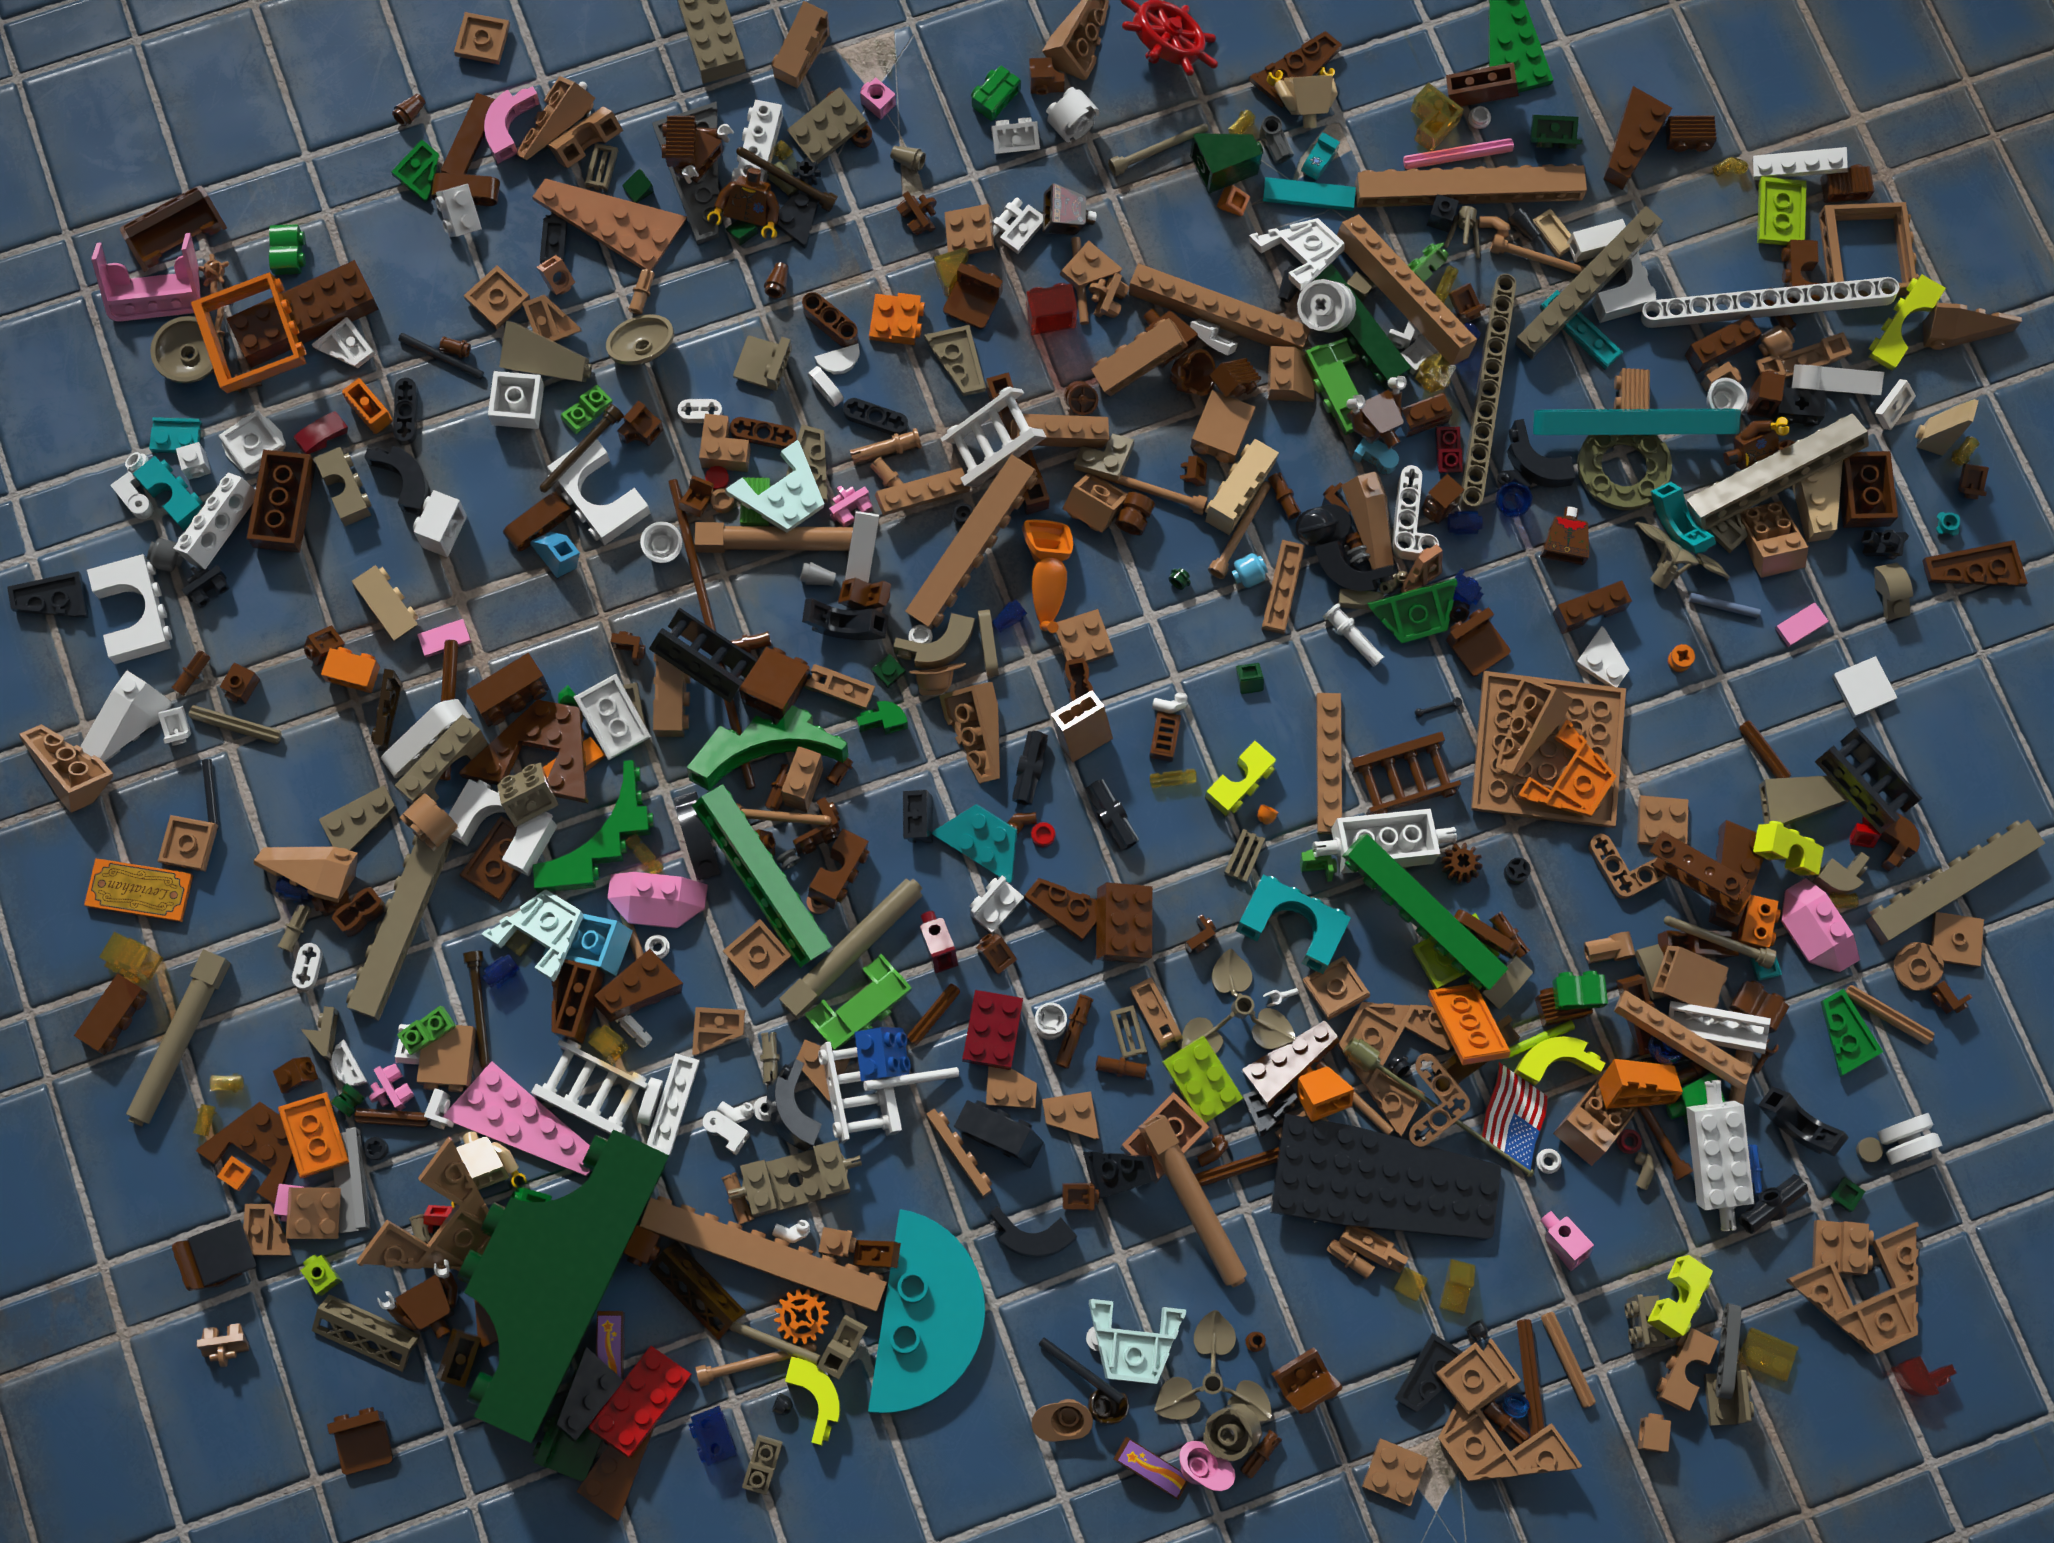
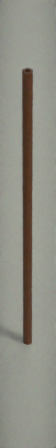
M672 479L668 483L704 624L716 631L685 511L678 509L679 502L682 499L678 480ZM720 662L718 665L726 670L725 664ZM734 699L730 703L724 700L731 729L740 736L742 731ZM750 762L740 765L746 789L756 788Z

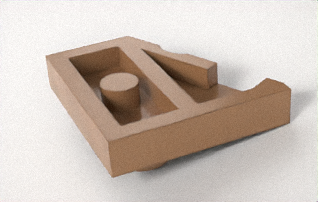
M1088 240L1062 269L1059 275L1076 289L1087 286L1089 283L1099 282V279L1114 275L1115 273L1119 274L1122 268Z
M541 295L522 303L533 332L556 342L582 332L581 328L546 295Z
M696 1007L692 1055L700 1054L744 1035L746 1010Z
M804 1040L796 1058L804 1063L801 1071L805 1073L826 1100L831 1103L824 1065L820 1064L818 1057L821 1046ZM850 1058L834 1060L837 1075L845 1074Z
M988 1067L987 1105L1035 1109L1036 1082L1012 1068L1011 1070Z
M1091 1091L1042 1099L1046 1125L1090 1137L1093 1140L1099 1139Z
M245 1204L243 1229L253 1256H292L290 1245L277 1215L273 1214L274 1208L271 1204Z

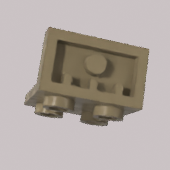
M750 335L747 336L733 377L777 391L792 352L791 340L781 337L779 344Z
M541 763L530 764L522 772L514 776H506L497 784L501 805L514 827L559 805L558 800L546 782Z
M1642 1294L1628 1298L1627 1303L1624 1305L1626 1318H1630L1631 1329H1628V1338L1630 1344L1634 1345V1349L1666 1346L1664 1333L1647 1323L1656 1301L1659 1300V1295L1643 1297Z
M1746 1370L1736 1371L1735 1388L1731 1400L1716 1397L1717 1373L1704 1374L1709 1426L1736 1425L1751 1422V1417H1754V1405L1752 1401H1749L1748 1391H1751L1750 1376H1747Z

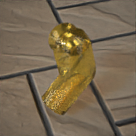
M1729 157L1713 166L1712 170L1717 177L1725 172L1743 174L1747 172L1748 164L1741 159Z

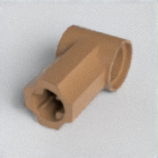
M1629 931L1610 935L1609 938L1584 943V954L1588 964L1611 959L1620 961L1636 956Z

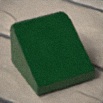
M638 169L622 185L634 203H638L654 193L652 183L641 169Z
M740 220L735 221L726 228L727 232L739 246L758 234L755 224Z
M1259 663L1236 666L1241 694L1264 690V677Z

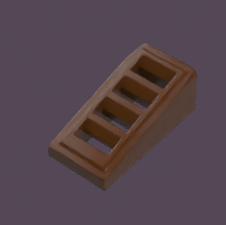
M1157 712L1149 758L1173 762L1181 715ZM1161 719L1175 721V725L1160 722ZM1159 728L1173 730V734L1159 731ZM1158 736L1171 738L1172 741L1158 740ZM1156 744L1168 746L1170 750L1156 748Z

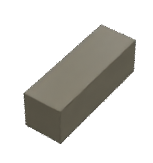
M1340 589L1338 593V603L1341 605V608L1371 610L1367 603L1384 598V593Z

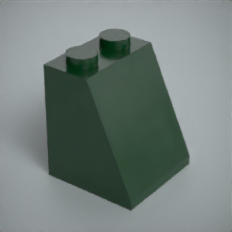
M1197 133L1193 135L1190 157L1208 194L1258 175L1264 152L1259 141L1256 142L1253 134Z

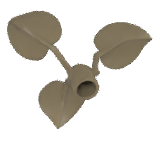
M1641 522L1634 524L1663 546L1661 558L1657 563L1658 568L1650 578L1659 587L1666 589L1673 578L1677 579L1679 575L1691 566L1702 564L1706 569L1724 576L1726 581L1730 579L1720 564L1712 558L1701 553H1697V558H1695L1690 552L1672 541L1661 529ZM1669 550L1672 561L1666 560L1664 563L1667 551ZM1688 563L1676 572L1678 568L1674 564Z
M1229 949L1217 960L1212 971V983L1218 992L1228 993L1231 991V995L1237 998L1231 1005V1013L1215 1027L1206 1018L1197 1017L1190 1020L1183 1030L1181 1049L1199 1037L1205 1036L1213 1051L1217 1053L1222 1047L1223 1038L1216 1031L1234 1016L1239 1019L1246 1018L1248 1015L1251 1017L1252 1022L1256 1023L1251 1031L1252 1038L1258 1046L1264 1049L1279 1048L1292 1043L1296 1037L1291 1024L1279 1011L1272 1008H1264L1259 1012L1256 1019L1252 998L1236 993L1243 992L1250 986L1252 972L1248 964L1233 949Z
M1213 1310L1205 1315L1194 1332V1345L1197 1351L1201 1354L1211 1353V1372L1204 1376L1203 1385L1192 1390L1190 1381L1185 1378L1173 1377L1167 1380L1160 1389L1154 1410L1158 1415L1165 1418L1186 1419L1193 1416L1200 1408V1399L1195 1395L1196 1393L1205 1390L1209 1394H1217L1222 1391L1233 1395L1228 1400L1227 1405L1244 1404L1255 1413L1259 1422L1270 1420V1401L1260 1385L1250 1380H1243L1239 1382L1236 1391L1224 1387L1222 1377L1215 1372L1216 1353L1219 1355L1229 1353L1236 1342L1234 1328L1218 1310Z

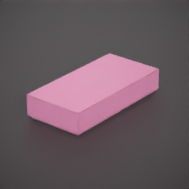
M1813 603L1777 625L1775 629L1786 645L1790 647L1829 621L1817 604Z
M463 619L417 634L426 658L444 652L445 640H456L458 647L472 643Z

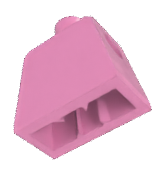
M1550 1211L1540 1220L1548 1229L1545 1240L1570 1271L1590 1257L1594 1244L1569 1217L1566 1216L1560 1221Z

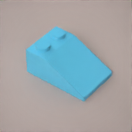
M583 914V919L565 959L595 966L605 974L617 976L633 930L616 920ZM546 947L543 955H545L550 949Z

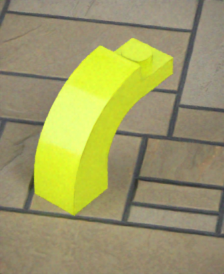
M1562 1036L1544 1040L1534 1046L1520 1060L1514 1073L1535 1086L1540 1082L1548 1065L1556 1061L1572 1062L1594 1075H1598L1602 1071L1605 1063L1600 1060L1601 1057L1590 1051L1584 1052L1587 1042L1573 1037Z
M791 1357L785 1382L803 1387L815 1396L819 1413L811 1443L822 1446L823 1441H829L832 1426H828V1422L839 1423L840 1401L837 1390L826 1373L817 1368L815 1364Z

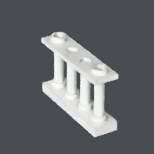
M1004 388L999 392L998 397L959 425L949 428L947 434L941 437L942 442L956 444L968 468L967 474L961 477L964 486L978 487L999 472L1011 454L1018 458L1046 438L1043 429L1028 426L1016 402V399L1024 394L1022 389ZM1007 405L1021 431L1019 433L1020 436L1014 440H1011L998 414ZM989 418L1003 443L1002 449L997 452L993 451L980 426ZM971 431H973L986 456L984 458L985 461L979 465H976L963 439Z
M568 1039L567 1042L559 1040V1047L565 1050L547 1084L544 1083L543 1086L535 1084L531 1093L535 1097L610 1135L613 1129L625 1134L626 1130L621 1127L623 1124L621 1121L638 1089L641 1088L646 1091L648 1085L645 1083L646 1078L635 1072L631 1076L580 1050L581 1045ZM573 1055L587 1062L569 1095L566 1094L563 1098L556 1094L557 1089L555 1088ZM595 1066L607 1071L608 1074L591 1106L588 1105L585 1109L577 1105L579 1103L577 1099ZM619 1077L629 1082L630 1085L613 1117L610 1116L607 1120L599 1116L601 1113L599 1110L616 1078Z
M825 1042L820 1047L818 1057L820 1064L824 1065L835 1121L833 1123V1134L835 1138H838L839 1144H843L850 1139L849 1133L882 1128L885 1130L886 1136L899 1133L902 1128L894 1088L877 1089L875 1094L842 1099L839 1085L861 1081L860 1071L837 1075L834 1060L858 1057L857 1047L832 1051L831 1042ZM877 1104L881 1107L882 1115L880 1118L846 1123L844 1113L846 1108Z

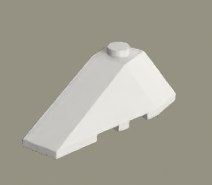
M126 671L111 691L80 747L83 748L84 753L91 757L95 755L105 763L119 753L120 749L126 744L138 739L145 730L157 725L160 722L158 713L169 710L173 702L145 681Z

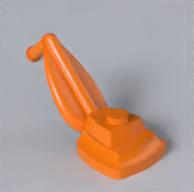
M1026 520L1022 526L1023 535L1030 553L1037 563L1032 576L1035 612L1040 622V629L1055 633L1059 627L1053 620L1060 610L1067 586V570L1062 561L1069 559L1072 553V534L1069 526L1063 523L1049 520Z

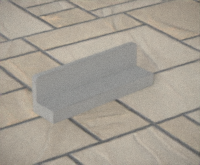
M356 1127L346 1128V1132L340 1134L349 1164L333 1168L335 1188H341L339 1232L342 1234L371 1229L361 1131Z

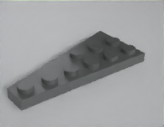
M717 101L674 115L695 116L697 128H718ZM667 118L652 123L661 150L662 144H666V137H663L662 126L663 123H667ZM718 159L697 183L691 179L692 182L688 184L685 179L675 175L672 166L668 167L697 245L719 238V225L716 226L719 219L718 216L712 215L710 221L708 222L707 220L708 214L715 210L714 204L719 195Z

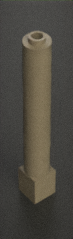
M905 879L804 978H800L779 998L780 1003L798 1020L818 1001V997L923 896L920 892L923 889L920 884L914 879L911 881Z
M204 949L202 950L190 975L192 980L126 1112V1115L130 1116L129 1122L141 1127L144 1123H150L214 990L219 989L231 965L226 958Z

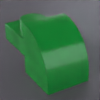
M878 701L877 712L868 710L862 712L859 717H856L859 732L883 726L885 735L908 729V721L904 711L898 705L889 701Z

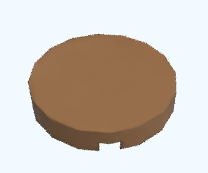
M1913 942L1905 945L1894 959V973L1897 980L1904 987L1913 991L1930 989L1942 977L1944 961L1941 954L1929 944Z

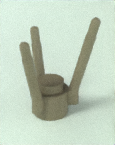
M1471 206L1459 208L1458 215L1453 218V224L1446 238L1444 248H1448L1457 225L1464 230L1463 245L1466 246L1468 244L1469 230L1473 227L1475 256L1479 259V220L1476 219L1477 210Z

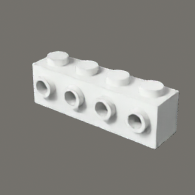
M755 100L753 108L750 107L748 111L747 121H750L749 126L743 130V148L769 163L772 162L783 118L782 105ZM737 155L739 165L738 169L734 168L732 181H736L739 176L747 177L749 168L759 169L761 171L760 181H767V171Z

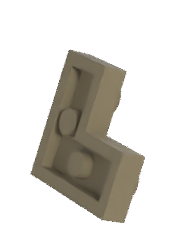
M1112 434L1104 452L1082 446L1074 463L1075 470L1119 481L1135 445L1134 439Z

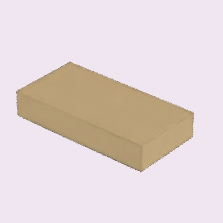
M1551 208L1533 219L1538 230L1541 232L1540 235L1557 257L1570 250V245L1567 244V241L1571 234Z

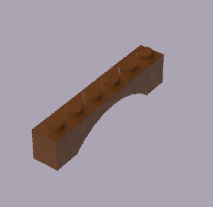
M1009 372L986 378V390L990 402L998 397L999 392L1004 388H1014ZM1007 405L998 414L1011 438V421L1014 417ZM1030 449L1018 457L1036 470V477L1038 478L1031 490L1027 489L1023 495V506L1026 515L1049 509L1050 502L1043 477Z

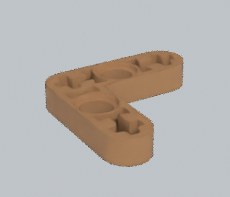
M1605 834L1595 835L1588 844L1589 851L1613 893L1620 899L1630 898L1668 878L1667 875L1660 871L1657 873L1655 868L1651 866L1657 858L1629 871L1613 842ZM1597 840L1599 843H1605V847L1603 848L1605 854L1607 855L1609 852H1611L1612 855H1609L1604 860H1602L1601 857H1603L1604 852L1601 848H1595ZM1613 860L1617 862L1619 870L1615 873L1608 871L1606 868L1607 861ZM1640 871H1648L1652 876L1651 881L1648 883L1641 881L1639 878ZM1621 873L1624 874V876L1620 878L1621 881L1619 880V878L1616 881H1614L1613 878L1619 876ZM1622 883L1630 885L1628 893L1625 890L1621 891L1619 889Z
M1428 1053L1422 1054L1417 1058L1415 1063L1416 1071L1442 1102L1410 1128V1140L1419 1147L1429 1144L1465 1115L1470 1108V1099L1440 1062L1432 1054ZM1422 1060L1426 1062L1431 1060L1433 1062L1431 1068L1435 1073L1438 1069L1441 1071L1431 1081L1428 1079V1077L1432 1076L1429 1070L1421 1069ZM1446 1078L1450 1082V1087L1446 1091L1438 1090L1435 1086L1438 1079ZM1455 1098L1458 1100L1463 1098L1465 1100L1463 1102L1464 1108L1456 1107L1452 1111L1455 1116L1451 1117L1449 1111L1444 1106L1447 1105L1450 1109L1454 1106ZM1438 1112L1444 1113L1447 1117L1446 1123L1440 1126L1432 1121L1434 1114ZM1428 1120L1430 1126L1436 1131L1432 1133L1431 1129H1429L1425 1133L1426 1139H1415V1130L1423 1131L1427 1128V1124L1424 1122Z

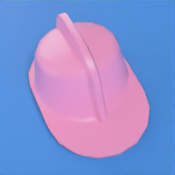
M1187 1442L1181 1448L1179 1454L1181 1472L1188 1482L1195 1485H1203L1213 1491H1224L1233 1485L1235 1470L1229 1461L1215 1457L1202 1442Z

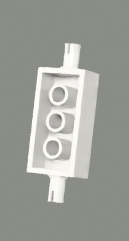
M1431 809L1337 818L1331 828L1333 840L1313 842V851L1316 850L1313 854L1315 857L1335 855L1340 874L1352 873L1353 871L1345 865L1346 860L1342 855L1361 835L1368 834L1401 867L1433 864L1440 855L1438 844L1455 843L1457 841V833L1453 834V832H1456L1455 827L1435 829Z
M1713 1080L1712 1083L1710 1081L1705 1082L1707 1104L1686 1107L1697 1205L1704 1210L1719 1209L1721 1230L1730 1231L1731 1228L1733 1231L1737 1229L1734 1208L1754 1204L1744 1105L1736 1101L1723 1102L1721 1081Z

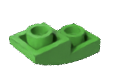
M595 385L579 397V402L561 414V420L577 434L600 416L613 400L598 385Z
M439 1006L421 1020L414 1021L399 1032L397 1036L408 1053L413 1055L451 1031L456 1025L444 1006Z

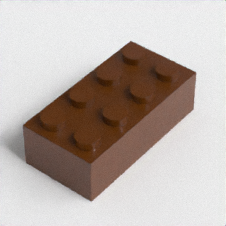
M263 449L247 540L253 548L300 553L316 464L310 454Z

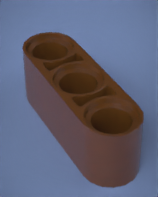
M436 173L434 175L431 195L433 200L437 197L436 192L468 184L474 205L495 206L498 203L500 181L495 177L453 173Z
M816 292L807 293L803 297V313L809 321L843 348L858 343V329L853 321ZM810 304L818 305L815 309L808 308ZM828 318L835 319L833 323L825 322ZM845 332L853 333L851 337L842 336Z
M553 492L507 525L503 530V534L518 552L523 551L531 545L530 542L548 533L568 518L572 510L557 492Z

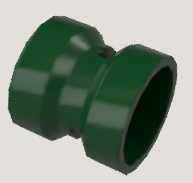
M346 1083L342 1088V1093L339 1096H335L331 1103L350 1118L354 1113V1108L362 1104L366 1098Z

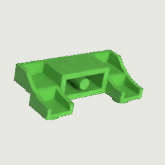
M1346 337L1329 344L1317 345L1305 352V357L1315 375L1313 380L1315 390L1318 393L1321 392L1326 411L1328 413L1331 412L1333 418L1337 419L1345 436L1355 432L1352 422L1346 416L1352 409H1349L1346 403L1349 399H1353L1354 395H1359L1344 366L1356 360V355L1351 351Z
M882 953L872 963L862 968L872 983L834 1012L823 999L811 1011L804 1014L825 1041L831 1042L833 1050H838L853 1037L855 1038V1032L872 1029L871 1025L878 1019L880 1022L891 1015L892 1012L890 1010L893 1006L912 991L910 985L893 968Z

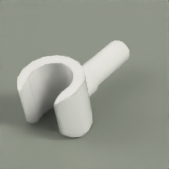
M1297 988L1285 992L1273 990L1265 993L1263 997L1269 995L1272 998V1003L1266 1005L1267 1007H1272L1280 1004L1282 999L1299 994Z

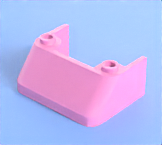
M185 234L181 249L183 256L178 257L174 264L176 274L131 279L127 268L122 264H107L102 243L96 244L91 260L105 311L110 319L114 321H128L194 313L191 302L201 297L199 266L191 234Z

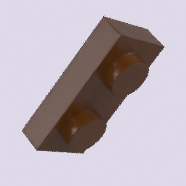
M857 1240L853 1265L897 1269L901 1243Z

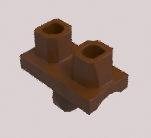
M909 191L903 194L905 199L896 208L905 219L912 213H915L917 217L908 223L912 232L915 235H919L925 230L929 232L934 231L936 227L926 213L928 212L931 217L936 214L934 207L937 201L935 198L927 199L923 194L919 197L921 204H919L915 196H911Z

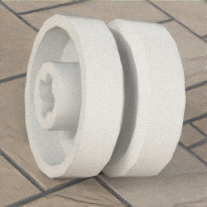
M1321 279L1314 280L1304 287L1299 295L1297 308L1302 322L1309 328L1332 333L1341 331L1350 324L1356 311V302L1351 290L1344 284Z
M1929 1113L1877 1132L1882 1144L1888 1145L1897 1141L1899 1143L1898 1146L1886 1152L1891 1165L1904 1160L1908 1162L1929 1154L1928 1151L1943 1146L1938 1134L1931 1133L1925 1136L1920 1134L1934 1125Z

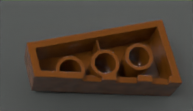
M1632 87L1604 174V180L1622 190L1624 189L1667 121L1672 107L1640 89Z
M1725 820L1719 826L1716 861L1749 879L1744 890L1751 893L1764 857L1753 852L1757 832ZM1711 901L1709 922L1732 931L1739 925L1745 907L1739 916H1736Z

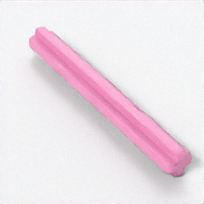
M1511 138L1407 155L1404 156L1403 164L1405 169H1412L1513 151L1514 143Z

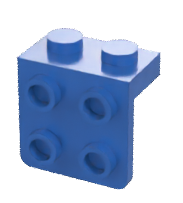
M879 1027L855 1032L861 1081L909 1074L911 1064L907 1057V1036L903 1028Z

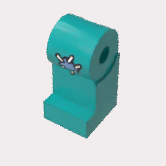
M1322 132L1318 142L1304 162L1301 172L1318 180L1337 154L1340 141Z

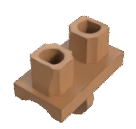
M1115 273L1113 278H1108L1107 282L1104 279H1099L1098 284H1090L1089 291L1093 294L1092 301L1098 302L1093 315L1097 317L1106 315L1112 318L1118 316L1121 305L1112 301L1114 296L1120 299L1125 298L1129 290V286L1120 281L1122 275Z
M238 1323L227 1326V1336L219 1337V1330L217 1328H204L202 1339L197 1340V1348L201 1350L203 1357H209L210 1361H219L220 1367H227L228 1359L236 1358L237 1352L249 1351V1343L245 1338L241 1324Z

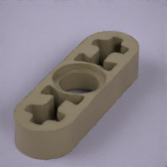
M990 609L978 611V621L986 676H999Z

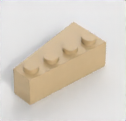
M1254 439L1251 445L1246 444L1240 455L1242 457L1238 463H1234L1229 471L1230 476L1221 483L1217 490V495L1207 505L1205 509L1207 513L1205 522L1230 535L1276 463L1279 452Z

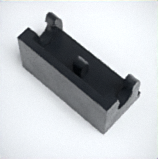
M927 790L903 791V838L911 843H916V840L933 843V796Z

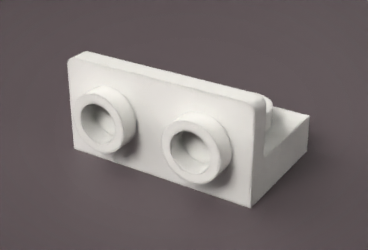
M1031 117L1020 118L1016 124H1009V120L995 121L996 126H991L994 154L1040 149L1037 121L1032 122Z
M1003 875L998 880L994 878L986 887L987 893L983 897L978 896L970 905L972 908L970 916L991 934L998 929L1024 900V896L1007 883Z

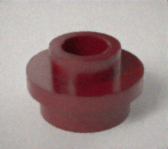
M1626 1129L1618 1135L1617 1146L1623 1153L1634 1154L1641 1148L1642 1139L1635 1130ZM1625 1138L1632 1140V1146L1625 1144Z

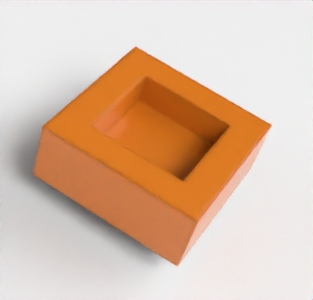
M231 1156L217 1177L240 1191L254 1170Z

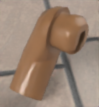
M1479 216V228L1497 229V235L1504 238L1509 236V230L1511 229L1507 222L1495 216Z

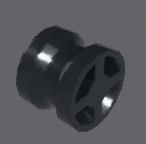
M1514 858L1504 868V877L1510 884L1520 885L1530 875L1531 867L1524 858Z

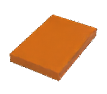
M327 1092L278 1107L300 1179L349 1164Z

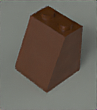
M766 647L739 689L742 703L781 720L790 707L795 705L810 675L808 663L798 657L792 659L786 656V653L779 648L774 647L770 649Z

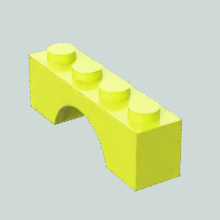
M1923 274L1918 279L1913 278L1906 288L1909 291L1905 299L1900 298L1893 309L1897 311L1893 319L1888 317L1882 326L1883 335L1880 339L1876 337L1870 345L1869 350L1872 352L1869 358L1893 371L1908 349L1901 333L1904 319L1914 312H1930L1946 288Z

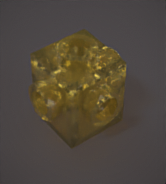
M1440 353L1427 357L1419 365V372L1415 379L1421 383L1425 390L1431 393L1440 389L1444 390L1450 384V378L1456 366H1452Z

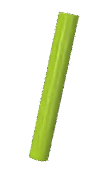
M1571 1020L1508 1047L1510 1050L1509 1058L1533 1048L1544 1040L1558 1037L1574 1030L1573 1022Z

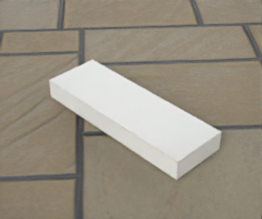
M855 512L845 580L856 577L869 583L879 521L878 514Z

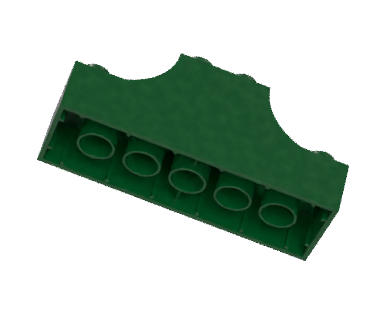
M613 1129L608 1140L595 1135L582 1162L584 1163L583 1167L593 1172L590 1178L575 1191L547 1202H526L511 1197L506 1207L495 1202L492 1204L480 1231H483V1234L491 1237L483 1255L473 1250L469 1251L457 1276L460 1281L468 1284L464 1293L479 1302L489 1314L495 1326L499 1342V1365L494 1376L492 1377L484 1372H480L466 1400L479 1406L474 1417L530 1443L534 1442L624 1254L627 1244L663 1173L669 1158L668 1154Z

